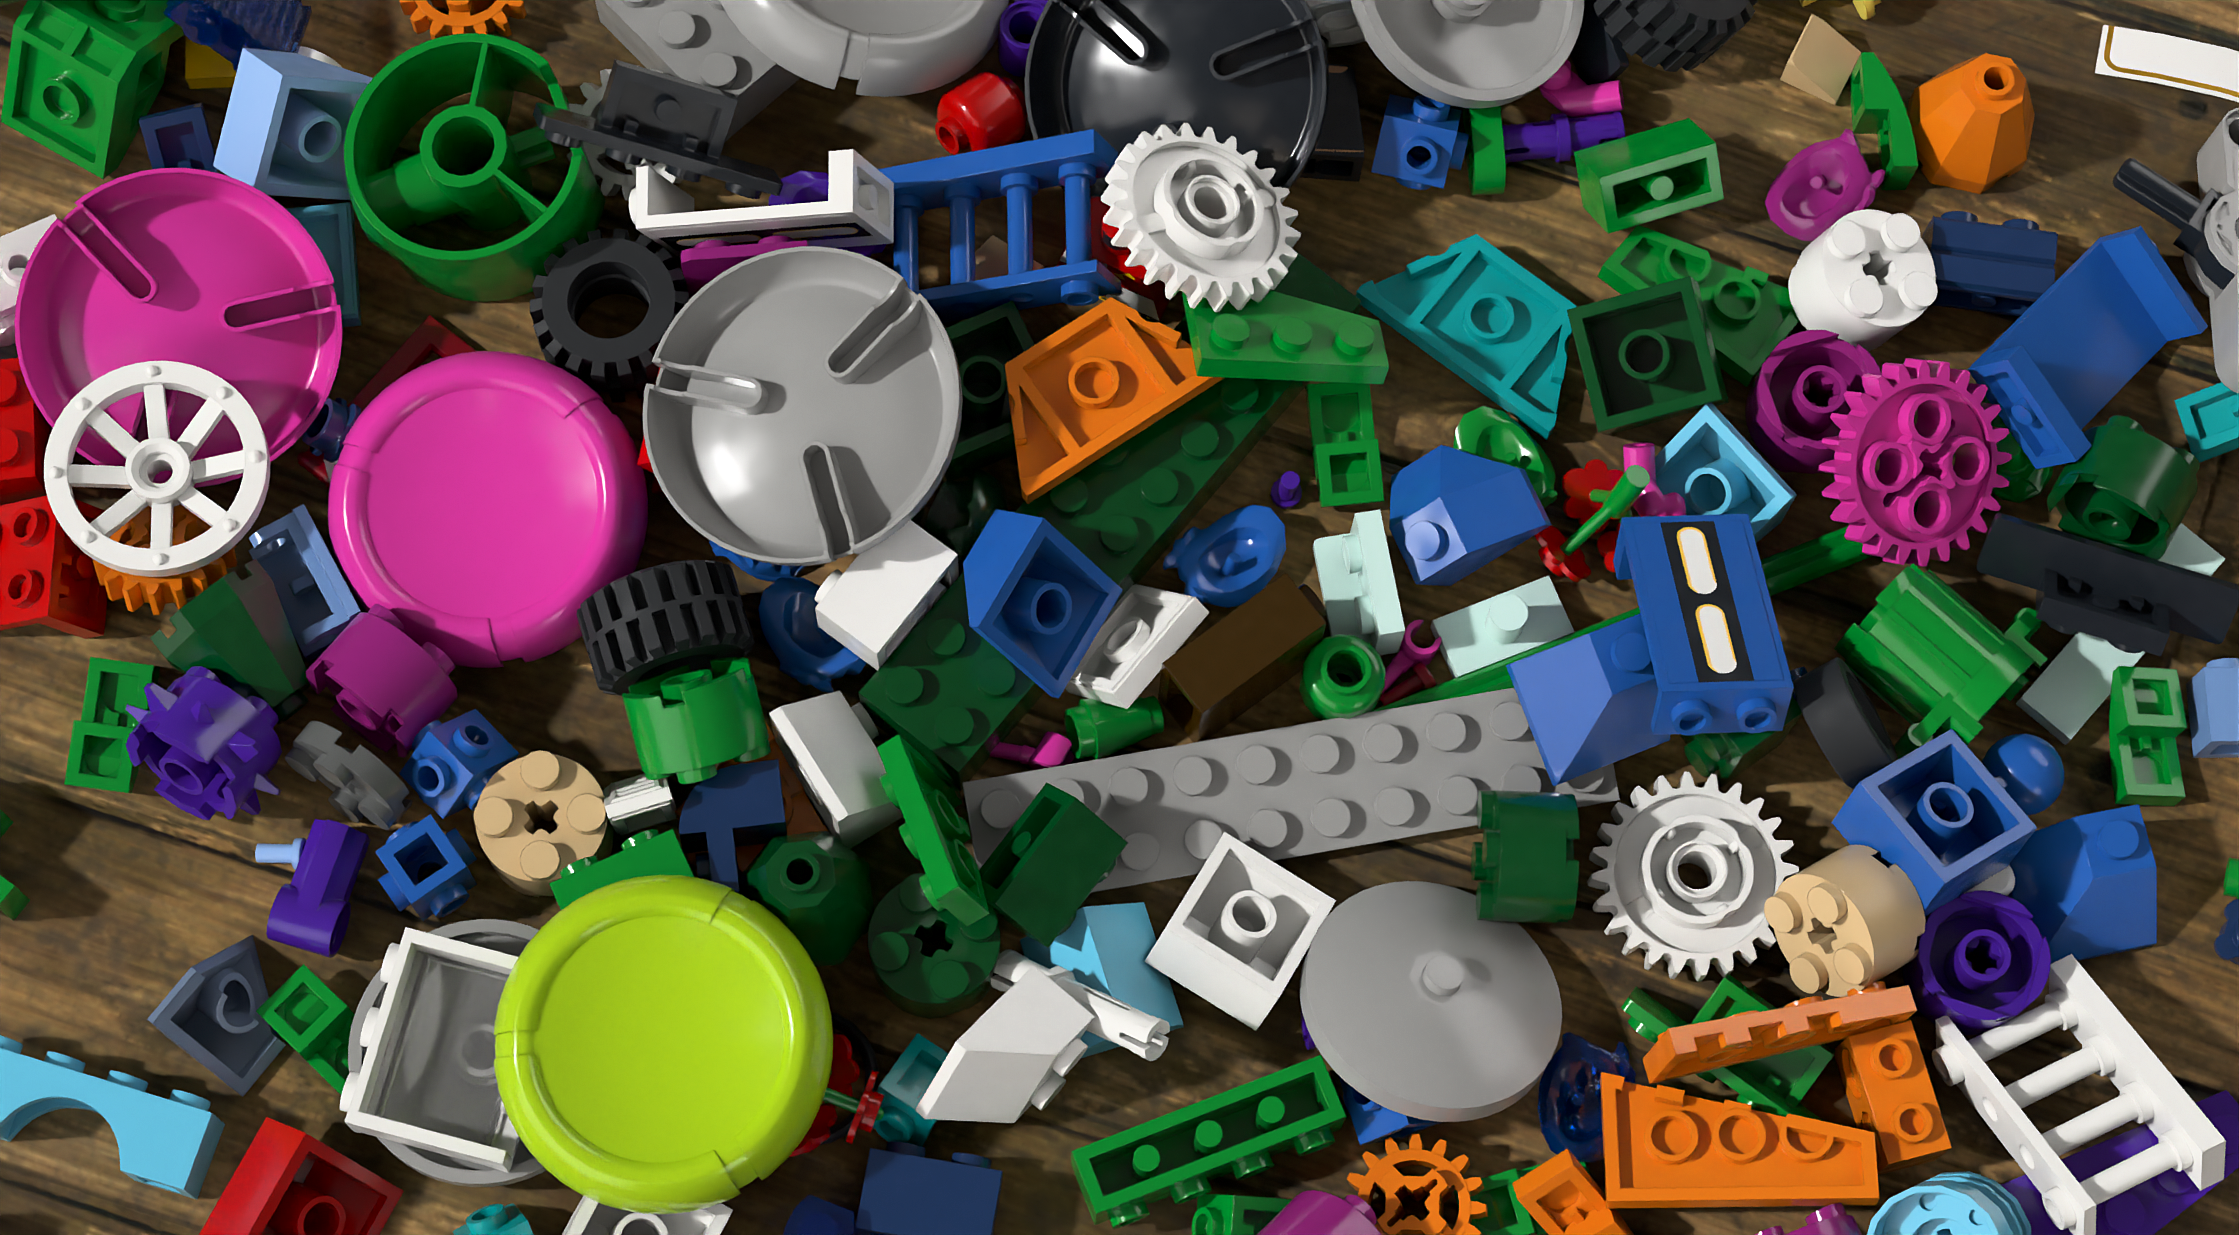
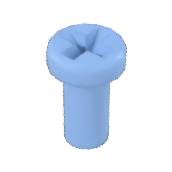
M295 838L293 844L258 843L255 850L256 861L258 863H289L296 870L307 840L305 838Z

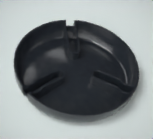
M1048 0L1037 21L1026 60L1025 102L1033 139L1037 140L1094 129L1118 152L1119 156L1128 143L1134 144L1141 132L1146 131L1154 136L1162 124H1165L1176 134L1183 123H1188L1197 137H1201L1207 127H1212L1218 143L1224 144L1228 138L1234 136L1237 143L1236 151L1239 154L1244 155L1252 150L1258 152L1255 166L1260 170L1265 168H1274L1276 170L1270 180V184L1273 187L1290 189L1308 165L1317 147L1328 110L1330 84L1327 51L1324 40L1321 39L1316 25L1314 13L1306 0ZM1105 178L1096 179V183L1090 186V198L1091 196H1102L1109 186ZM1061 185L1060 187L1065 192V186Z

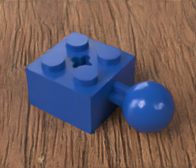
M1950 729L1860 781L1831 823L1850 845H1865L1879 851L1872 855V857L1879 860L1887 868L1896 863L1915 886L1921 899L1925 916H1927L1940 906H1944L2008 867L2037 829L2028 816L2046 810L2060 795L2064 784V766L2058 752L2050 743L2031 734H2013L1998 740L1988 749L1981 763L1955 731Z

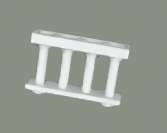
M2072 954L2050 965L2049 994L2045 996L2044 1004L1967 1041L1948 1016L1935 1020L1936 1049L1932 1051V1059L1939 1075L1947 1085L1953 1086L1956 1084L2042 1194L2045 1210L2052 1222L2060 1230L2068 1228L2073 1235H2096V1205L2171 1168L2178 1172L2184 1170L2200 1191L2224 1179L2226 1149L2224 1137ZM2056 1027L2064 1031L2070 1029L2082 1044L2081 1050L2003 1087L1985 1064V1062ZM2093 1073L2101 1077L2107 1075L2120 1091V1096L2043 1134L2039 1133L2021 1110ZM2131 1120L2139 1124L2145 1122L2158 1138V1144L2080 1183L2059 1158V1156Z

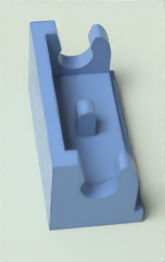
M302 504L293 509L292 513L253 533L249 537L253 545L249 552L253 560L256 559L272 578L293 636L307 662L319 657L349 623L361 613V610L305 505Z

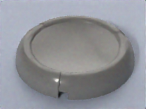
M720 0V3L731 21L754 47L789 72L834 90L839 76L858 80L856 94L889 97L929 91L950 83L970 71L985 57L999 36L1001 15L1008 7L1009 0Z
M800 246L760 254L738 263L704 285L689 299L664 333L652 360L654 364L660 367L656 385L646 383L644 390L642 414L647 454L655 477L672 506L687 523L722 548L742 557L784 566H810L831 563L838 558L846 557L853 553H862L885 541L900 530L921 510L941 482L951 462L958 441L962 419V384L957 358L951 340L940 318L921 293L916 295L908 288L907 282L901 275L882 263L851 251L822 246Z

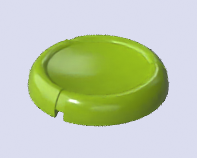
M653 875L622 880L596 889L569 904L541 927L524 948L505 983L494 1025L496 1059H494V1071L505 1111L516 1133L529 1152L548 1172L577 1193L600 1204L643 1214H675L712 1207L741 1194L740 1188L749 1184L757 1177L764 1180L787 1160L813 1124L823 1102L833 1060V1027L828 998L820 975L800 941L777 916L755 900H749L726 885L683 875Z

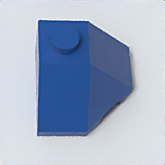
M1440 445L1391 476L1389 529L1416 585L1451 586L1552 525L1525 469L1479 457L1457 448Z

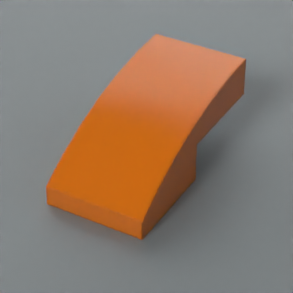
M1568 1148L1512 1183L1518 1201L1548 1235H1634L1616 1209H1606L1604 1192Z

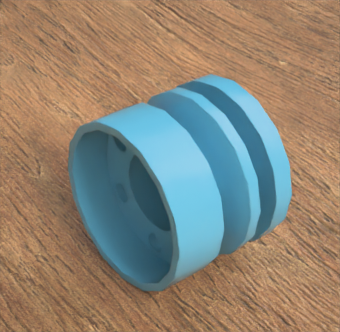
M1970 1171L1946 1172L1889 1198L1871 1219L1867 1235H2031V1226L2018 1200L1997 1181Z

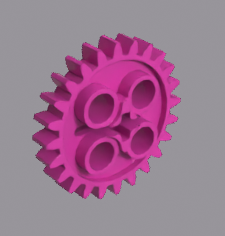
M1905 358L1904 364L1884 363L1882 365V375L1864 374L1861 376L1865 393L1846 391L1843 394L1851 409L1848 415L1832 413L1830 416L1834 424L1841 430L1838 437L1822 438V444L1835 451L1834 460L1826 461L1819 465L1820 471L1834 474L1835 482L1822 491V496L1840 499L1841 503L1834 509L1830 517L1833 521L1850 523L1844 538L1849 541L1863 543L1862 553L1882 557L1884 562L1900 565L1914 563L1917 566L1923 567L1927 566L1929 559L1946 562L1950 557V548L1961 550L1970 548L1966 530L1985 533L1988 530L1985 521L1980 515L1983 509L1999 511L2001 508L1999 503L1991 496L1993 487L2002 488L2009 485V481L2006 478L1996 474L1997 465L2012 460L2011 454L1997 451L1996 445L1997 442L2009 434V429L1993 427L1991 425V421L1998 415L2001 407L1998 404L1981 403L1988 387L1983 384L1969 383V371L1952 369L1949 362ZM1916 410H1918L1917 423L1914 425V415ZM1956 452V460H1955V464H1954V466H1953V465H1952L1953 455H1954V453ZM1879 457V470L1877 473H1875V464L1877 458ZM1918 499V508L1914 516V506Z

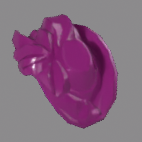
M1845 129L1838 138L1816 142L1801 150L1782 168L1770 185L1765 200L1769 217L1784 233L1801 241H1814L1843 216L1854 211L1866 210L1875 199L1876 189L1882 183L1885 171L1880 169L1873 173L1870 172L1868 163L1861 153L1857 137L1852 130Z

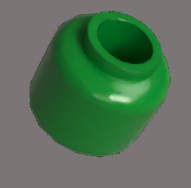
M1338 634L1323 639L1310 650L1302 667L1299 690L1304 705L1316 718L1320 720L1334 718L1349 719L1374 711L1385 687L1386 670L1381 655L1369 642L1354 635Z

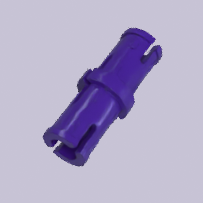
M1620 111L1567 118L1565 113L1552 114L1550 120L1511 125L1502 124L1506 164L1509 162L1553 157L1556 163L1569 162L1571 155H1574L1576 151L1625 137L1624 123Z

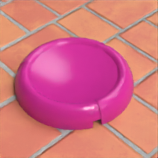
M159 168L125 175L100 185L74 202L77 207L70 211L63 220L57 218L50 225L36 245L23 273L16 300L14 323L16 349L25 383L35 404L52 428L69 402L83 388L106 373L140 362L174 361L194 365L219 376L244 397L257 416L265 434L270 462L289 449L307 431L329 396L336 377L341 356L342 314L340 305H337L336 294L332 284L334 279L322 252L301 223L281 204L251 185L223 174L190 168ZM165 389L170 439L177 442L206 400L191 393ZM144 391L125 397L103 410L139 443L149 439ZM317 403V405H316L314 411H313V412L310 414V416L306 419V417H307V415L309 414L310 410H311V409L313 408V406ZM224 414L191 461L243 450L239 432L227 415ZM88 426L76 447V452L95 465L125 466L126 458ZM166 470L159 472L154 477L153 483L162 484L167 482L171 478L172 472ZM243 473L195 483L194 488L235 480L243 477Z
M502 351L460 353L429 362L403 375L374 398L357 418L343 442L344 447L332 471L328 493L329 535L339 570L353 597L366 613L374 604H380L390 610L404 625L403 633L420 647L425 642L434 644L452 660L454 665L473 668L504 667L503 661L521 657L526 663L553 654L583 636L576 615L580 605L607 584L634 573L645 541L648 523L646 479L643 468L637 465L639 454L634 441L621 419L617 415L612 414L603 403L604 399L578 377L544 360L522 354Z

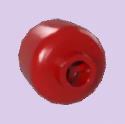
M990 72L975 74L946 91L939 99L937 104L938 122L935 125L937 138L943 148L952 155L1018 143L1025 133L1026 118L1028 117L1025 97L1019 87L1009 78L1000 77Z

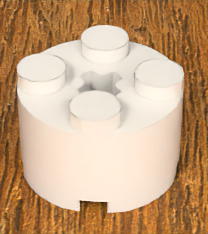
M1871 209L1858 210L1843 216L1812 241L1802 251L1796 266L1791 270L1788 280L1789 297L1793 310L1800 323L1807 330H1827L1839 334L1837 338L1855 347L1859 344L1867 351L1881 346L1918 318L1934 302L1938 293L1934 262L1927 245L1920 237L1918 224L1904 213L1892 215L1884 211Z

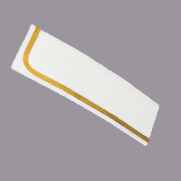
M2103 25L2095 73L2158 83L2213 95L2239 103V51L2160 33Z

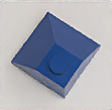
M995 509L963 562L970 627L1051 697L1059 698L1123 589L1045 518Z
M1641 614L1506 665L1553 786L1670 740V735H1653L1651 730V720L1658 687Z
M2139 804L2076 816L2039 829L2031 835L2009 864L2015 876V886L2009 897L2024 905L2033 915L2032 920L2038 927L2042 937H2046L2049 945L2051 964L2070 954L2077 961L2154 946L2157 943V866Z

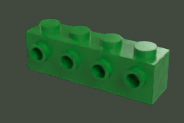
M1318 1055L1071 1151V1166L1094 1225L1110 1220L1112 1228L1117 1229L1150 1215L1147 1205L1172 1196L1175 1205L1207 1194L1212 1190L1209 1181L1225 1174L1234 1172L1237 1180L1247 1179L1260 1174L1274 1166L1271 1159L1272 1156L1296 1148L1298 1156H1305L1330 1146L1336 1142L1333 1132L1341 1129L1346 1114L1321 1055Z

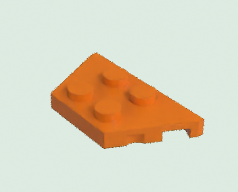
M1112 297L1106 299L1004 364L1022 498L1027 504L1031 503L1225 377L1197 376L1192 346L1181 340L1182 334L1160 322L1144 320L1137 310Z

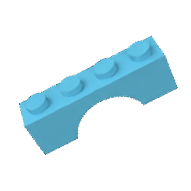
M0 1035L1 1140L10 1142L24 1126L45 1113L64 1108L90 1110L102 1115L110 1124L119 1147L120 1171L134 1181L196 1200L198 1199L225 1125L213 1113L208 1112L211 1104L210 1101L175 1089L172 1090L169 1099L145 1092L148 1082L114 1070H110L107 1080L83 1073L86 1066L84 1062L52 1051H47L44 1061L20 1054L23 1048L22 1043Z

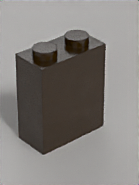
M1287 573L1283 574L1165 660L1161 668L1158 699L1193 743L1208 740L1302 670L1310 650L1322 641L1326 621L1322 618L1326 615L1324 605L1308 585L1302 584L1297 587Z

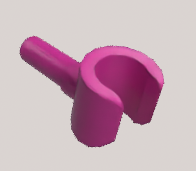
M1414 620L1405 629L1398 653L1385 668V687L1382 695L1410 667L1419 662L1424 663L1426 666L1434 658L1441 644V636L1429 648H1419L1411 640L1421 628L1423 620Z
M1049 731L1045 733L1036 749L1026 745L1020 746L1000 742L990 754V757L1018 761L1021 764L1029 765L1033 770L1071 764L1075 758L1072 751H1070L1072 747L1071 741L1060 734Z

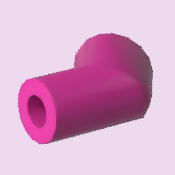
M1567 59L1552 77L1539 86L1543 97L1569 117H1581L1624 110V97L1620 80L1587 85L1578 75L1570 71L1571 64Z
M1641 442L1623 445L1624 473L1628 467L1639 465L1645 468L1650 475L1649 484L1632 505L1641 517L1686 515L1684 498L1676 492L1663 495L1656 484L1654 444Z

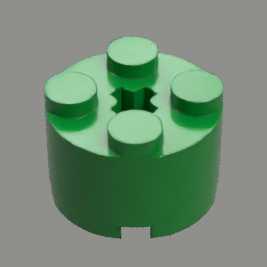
M725 657L712 659L710 663L713 672L708 669L691 671L690 664L675 667L633 683L628 687L629 693L622 694L641 769L645 772L647 780H657L677 774L680 784L695 783L715 776L718 773L717 763L733 759L734 762L751 761L764 757L771 752L765 718L747 658Z

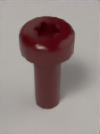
M1419 662L1412 666L1415 674L1381 696L1380 702L1383 706L1408 697L1423 687L1428 689L1437 685L1433 675L1424 663Z

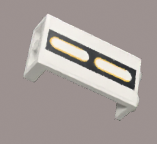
M854 149L829 151L828 201L694 212V198L649 166L636 167V188L631 190L629 196V211L636 229L679 258H681L683 250L695 248L696 244L707 240H723L732 245L758 244V241L762 238L776 235L788 236L795 239V241L807 240L808 246L829 248L894 243V182Z

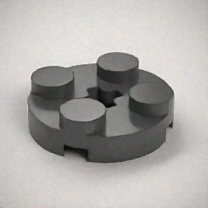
M309 722L293 741V748L285 756L286 762L304 778L312 782H316L319 779L333 791L328 801L338 812L351 821L359 823L365 816L385 830H389L392 825H396L413 803V800L405 799L409 794L405 784L389 767L363 746L359 745L353 751L335 744L342 732L322 722Z

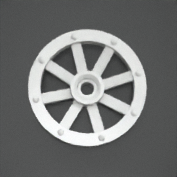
M147 361L123 366L91 382L69 402L57 419L50 434L44 458V482L48 501L58 522L73 543L95 561L119 572L136 576L164 577L178 575L203 567L220 558L231 550L254 524L265 502L270 481L268 444L258 418L248 402L232 385L219 376L200 367L174 361ZM165 389L191 393L206 400L177 442L170 439ZM144 391L149 439L139 443L103 410L125 397ZM224 414L227 415L239 432L243 450L191 461ZM88 426L126 458L125 466L72 464L76 447ZM165 470L172 472V476L167 482L162 484L153 483L154 477L159 472ZM243 473L239 491L228 511H225L194 488L195 483ZM72 487L125 488L132 490L89 524L78 509ZM181 504L211 526L209 530L198 537L172 546L173 509L175 506ZM147 506L152 507L150 548L128 546L109 538Z

